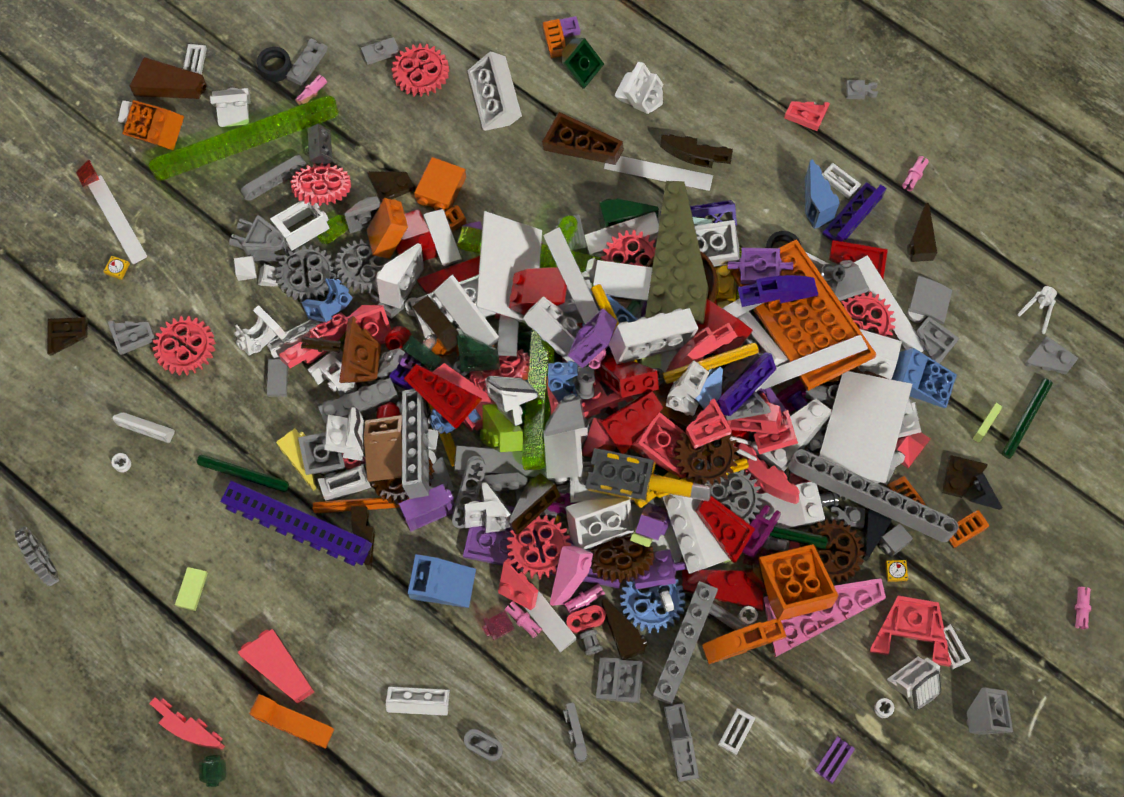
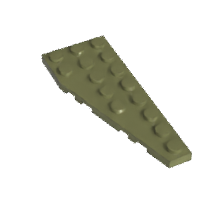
M666 181L645 317L651 318L659 313L667 314L681 308L684 310L690 308L696 324H704L708 284L685 181Z

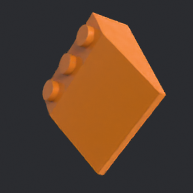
M814 544L759 557L769 603L777 621L833 607L839 595Z

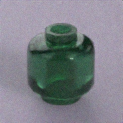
M221 755L204 756V759L199 762V781L206 783V787L219 786V782L226 779V761L221 759Z

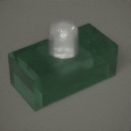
M410 335L402 346L403 350L432 371L442 360V357L432 350L437 343V338L434 335H428L423 342Z

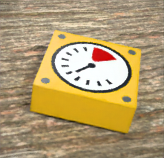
M111 256L104 269V273L122 280L130 263Z
M890 560L885 562L887 582L908 581L906 560Z

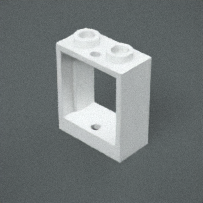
M304 200L270 218L273 226L284 235L285 243L291 251L330 229L327 224L329 219L324 211L320 212L319 205L315 203L312 206L311 202L304 204ZM311 214L315 217L314 220L291 233L287 229Z

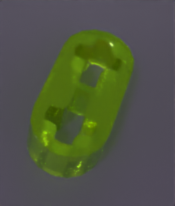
M336 215L327 221L330 229L326 230L325 233L329 236H322L321 233L317 238L322 244H329L348 230L345 216ZM337 222L343 223V226L337 225Z
M571 215L565 216L558 225L568 245L578 228L577 219ZM571 222L572 226H569L568 230H566V224Z

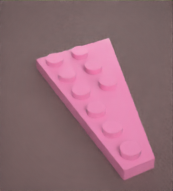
M882 579L836 585L834 587L839 596L832 608L781 620L787 637L772 642L774 656L777 657L883 601L886 596ZM768 596L763 597L767 621L775 619L776 617L770 606Z

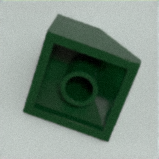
M585 38L572 39L562 51V63L581 88L585 89L603 67L604 62Z

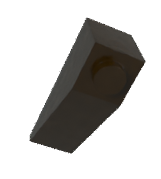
M925 203L911 241L907 245V254L911 256V262L933 261L937 254L929 203Z
M428 295L412 306L446 352L464 340Z
M541 473L525 486L508 521L516 535L560 497L556 485Z
M603 599L601 605L605 610L606 619L620 659L626 660L644 654L645 647L647 646L644 635H640L638 629L607 599Z

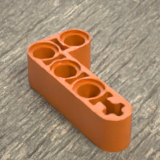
M258 694L249 713L253 718L325 749L334 732V728L281 706Z

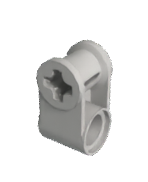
M578 367V376L573 377L577 396H580L581 399L593 398L594 369Z

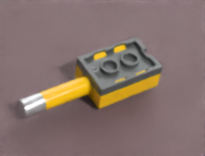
M594 448L591 465L594 469L593 472L588 473L585 487L589 491L646 503L648 502L650 490L703 501H709L711 486L655 475L656 463L654 460Z

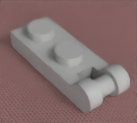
M311 38L307 43V47L287 73V79L303 86L327 52L328 46L323 43L319 44Z

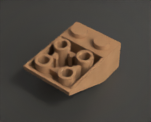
M402 415L365 420L364 447L368 482L402 477Z

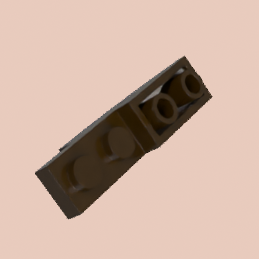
M661 135L660 147L682 161L707 168H712L713 162L731 164L733 153L731 148L725 146L713 147L706 144L697 145L698 138L690 136Z

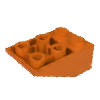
M133 100L122 134L174 151L184 116L164 108Z

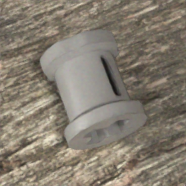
M590 630L580 635L585 644L586 655L596 654L603 650L596 636L598 634L597 630Z

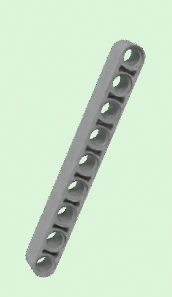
M797 450L788 463V468L793 474L938 541H949L958 530V523L953 518L806 450Z

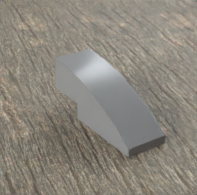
M500 315L497 356H517L519 321L515 318Z

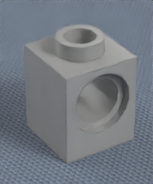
M898 524L882 536L878 543L885 554L893 557L906 547L913 538L901 524Z

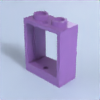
M601 309L577 332L568 356L580 367L584 368L609 345L617 320L606 310Z
M443 484L430 489L429 496L408 499L399 503L410 532L452 514V506L455 505L450 489L445 490Z

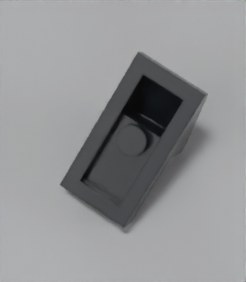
M980 472L974 475L975 481L973 483L978 492L982 491L983 493L969 501L998 510L1002 509L1003 507L984 473Z

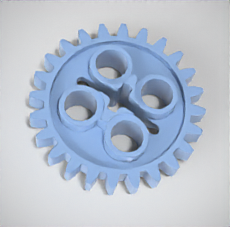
M675 579L676 584L648 587V592L641 593L639 589H636L634 580L633 582L626 581L628 588L623 587L622 592L624 594L620 595L621 600L624 601L620 603L621 608H626L623 610V615H629L627 620L629 622L633 621L635 627L640 625V631H643L645 627L648 628L649 633H651L652 628H655L656 632L659 633L660 627L667 631V624L674 627L673 619L679 621L680 616L678 614L684 613V609L681 607L686 605L685 601L682 600L685 598V593H680L683 591V586H677L679 580ZM661 589L669 591L674 605V610L665 614L657 613L658 609L663 608L659 593ZM652 598L656 599L654 603H650ZM645 606L647 610L645 612H638L637 608Z

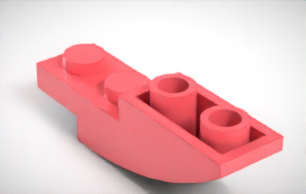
M341 312L334 315L331 320L320 323L310 329L311 336L309 338L320 339V337H324L326 340L339 341L347 330V317ZM302 342L280 353L279 357L284 364L292 368L302 361L309 365L327 351L318 352V350L301 349Z
M730 323L713 332L707 327L696 334L675 355L666 372L691 364L693 360L696 362L703 360V356L711 354L720 346L732 342L738 336Z
M743 443L738 445L739 449L757 458L754 461L738 453L741 459L746 458L749 467L744 469L746 475L751 473L749 478L751 481L756 479L755 484L757 486H760L761 489L776 498L793 504L799 503L800 491L794 483L791 484L787 480L783 470H778L775 465L769 468L764 460L760 461L755 450L751 446L748 447Z
M154 697L149 703L164 716L159 724L182 740L210 749H223L225 747L221 743L223 738L215 731L209 733L206 730L208 725L200 718L194 720L190 717L187 720L180 712L173 713L170 710L172 705L164 698L160 701Z

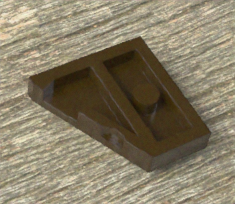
M367 172L381 203L384 198L392 200L415 190L407 172Z
M86 317L48 319L47 354L52 356L87 338L88 319Z
M950 455L942 493L962 498L975 481L974 475L980 472L983 473L988 464Z

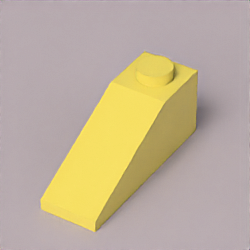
M294 428L276 443L314 491L316 490L314 474H305L298 437L306 435L303 432L299 433Z

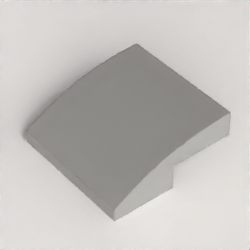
M918 276L909 312L926 316L925 319L929 316L937 323L944 324L952 290L936 281Z
M600 657L596 698L608 701L640 703L643 662Z

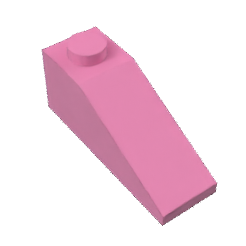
M577 546L562 547L550 605H564V603L568 602L589 573L593 553Z

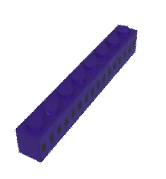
M230 481L220 501L226 505L225 509L236 514L239 511L243 513L242 517L253 521L254 518L260 520L258 524L269 528L270 525L276 527V532L284 536L289 533L293 535L292 539L303 543L305 540L310 543V547L318 551L323 548L327 550V555L336 559L338 556L345 558V563L355 566L356 563L362 566L372 546V543L364 538L233 481Z

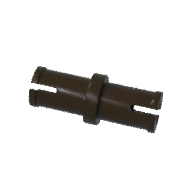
M302 337L301 349L340 353L341 341L326 340L324 337H320V339Z

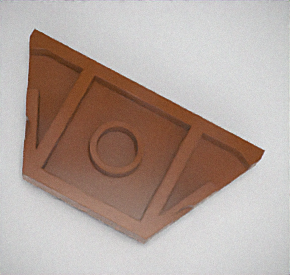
M354 316L348 318L340 383L374 381L378 375L381 345L376 339L371 337L366 329L362 330L356 324L357 319Z

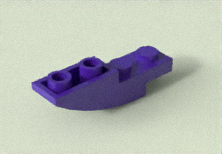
M785 275L756 279V284L738 287L742 307L774 300H780V303L818 296L815 279L807 276Z

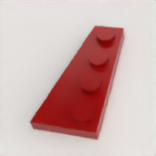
M480 256L416 279L417 283L427 295L435 291L451 275L458 282L479 275Z
M417 364L404 377V380L456 429L482 400V398Z
M682 570L684 592L694 594L700 581L718 589L715 599H719L718 601L734 603L741 607L751 606L756 611L763 612V592L745 574V571L699 570L688 573V570Z

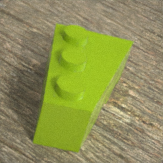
M497 404L483 405V429L480 431L481 441L499 452L523 451V431L520 426H515L498 410Z

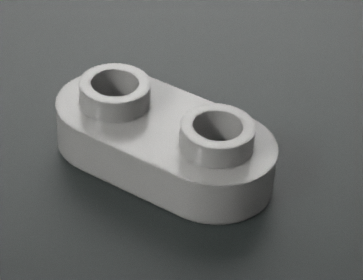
M472 729L465 734L464 743L470 751L491 762L497 761L502 757L503 747L499 741L477 729ZM474 737L479 739L475 745L471 743V739ZM496 748L497 752L491 755L489 749Z

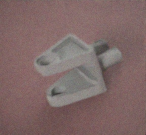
M258 215L253 223L242 218L239 220L237 229L247 232L246 238L232 234V238L229 240V245L243 249L246 256H253L255 261H284L283 255L278 256L275 254V251L281 250V248L285 250L284 255L289 256V248L285 244L284 235Z

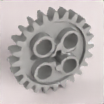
M360 239V244L353 241L352 246L347 243L346 249L342 247L340 253H337V259H335L337 278H341V283L347 282L346 288L353 286L354 292L358 288L361 293L364 292V289L369 294L371 289L377 292L376 275L386 263L393 260V255L390 259L374 256L369 240L367 243H364Z
M303 245L302 250L296 248L294 253L290 250L288 251L289 256L283 255L284 261H279L280 267H276L278 273L276 278L282 292H286L287 297L292 295L294 301L298 297H300L301 302L305 298L311 300V297L318 300V295L325 297L324 291L329 292L325 279L334 278L337 280L335 261L332 260L331 255H327L326 250L321 252L320 247L313 250L312 245H310L309 249H306L305 245ZM304 260H307L310 285L308 288L306 287ZM315 279H320L319 282H313Z
M744 470L727 475V480L720 477V484H717L714 480L713 486H711L712 489L719 488L722 491V495L717 497L711 490V496L717 501L725 499L728 494L732 497L741 492H746V495L735 497L732 503L730 500L721 502V504L750 524L749 519L753 520L756 518L753 513L758 514L760 512L756 506L762 505V502L757 500L762 497V494L756 492L761 487H754L757 480L751 481L749 479L751 473L745 476ZM731 482H738L740 490H734L731 487ZM738 500L746 501L747 508H740Z
M25 526L15 531V539L21 552L25 555L23 557L28 566L38 574L39 578L47 586H52L59 582L56 567L49 558L50 554L43 543L37 540L31 530H28Z

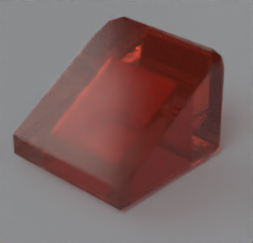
M90 160L86 161L76 172L83 187L99 180Z

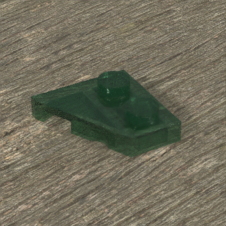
M464 334L457 335L462 372L500 369L498 349Z

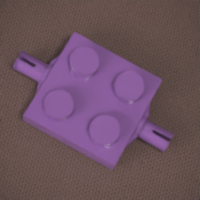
M742 248L740 261H728V269H739L741 284H756V279L779 276L781 270H793V262H782L780 248Z
M670 549L655 551L653 565L649 566L650 570H644V576L638 574V579L633 577L632 579L635 582L636 589L676 584V571L685 570L687 567L685 561L674 562Z

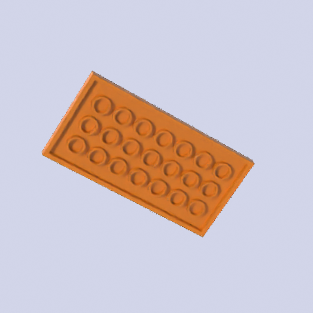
M797 239L780 247L782 262H793V270H781L779 276L797 275L813 277L818 291V296L780 303V300L764 302L753 308L789 362L858 335L862 336L868 347L864 351L798 376L807 391L876 358V352ZM739 269L731 271V275L738 287L751 285L741 284Z

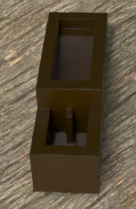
M351 506L353 534L372 543L364 561L367 570H372L375 530L373 526H368L369 510L367 507Z

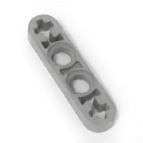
M300 155L294 156L246 184L241 189V193L246 200H253L294 176L295 172H300V168L304 169L306 167V162Z
M473 456L467 462L451 516L452 523L457 528L465 527L464 519H461V521L457 520L461 515V510L464 511L465 507L460 502L461 499L469 497L471 502L477 500L486 471L485 461L480 456ZM476 463H480V466L477 467L476 474H473V465H476ZM471 479L477 482L476 486L472 488L466 486V482Z

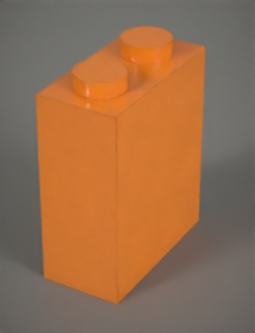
M432 157L414 192L416 202L422 206L433 207L436 211L443 209L446 212L452 208L465 182V169Z
M384 198L367 228L374 256L390 259L408 228L400 201Z

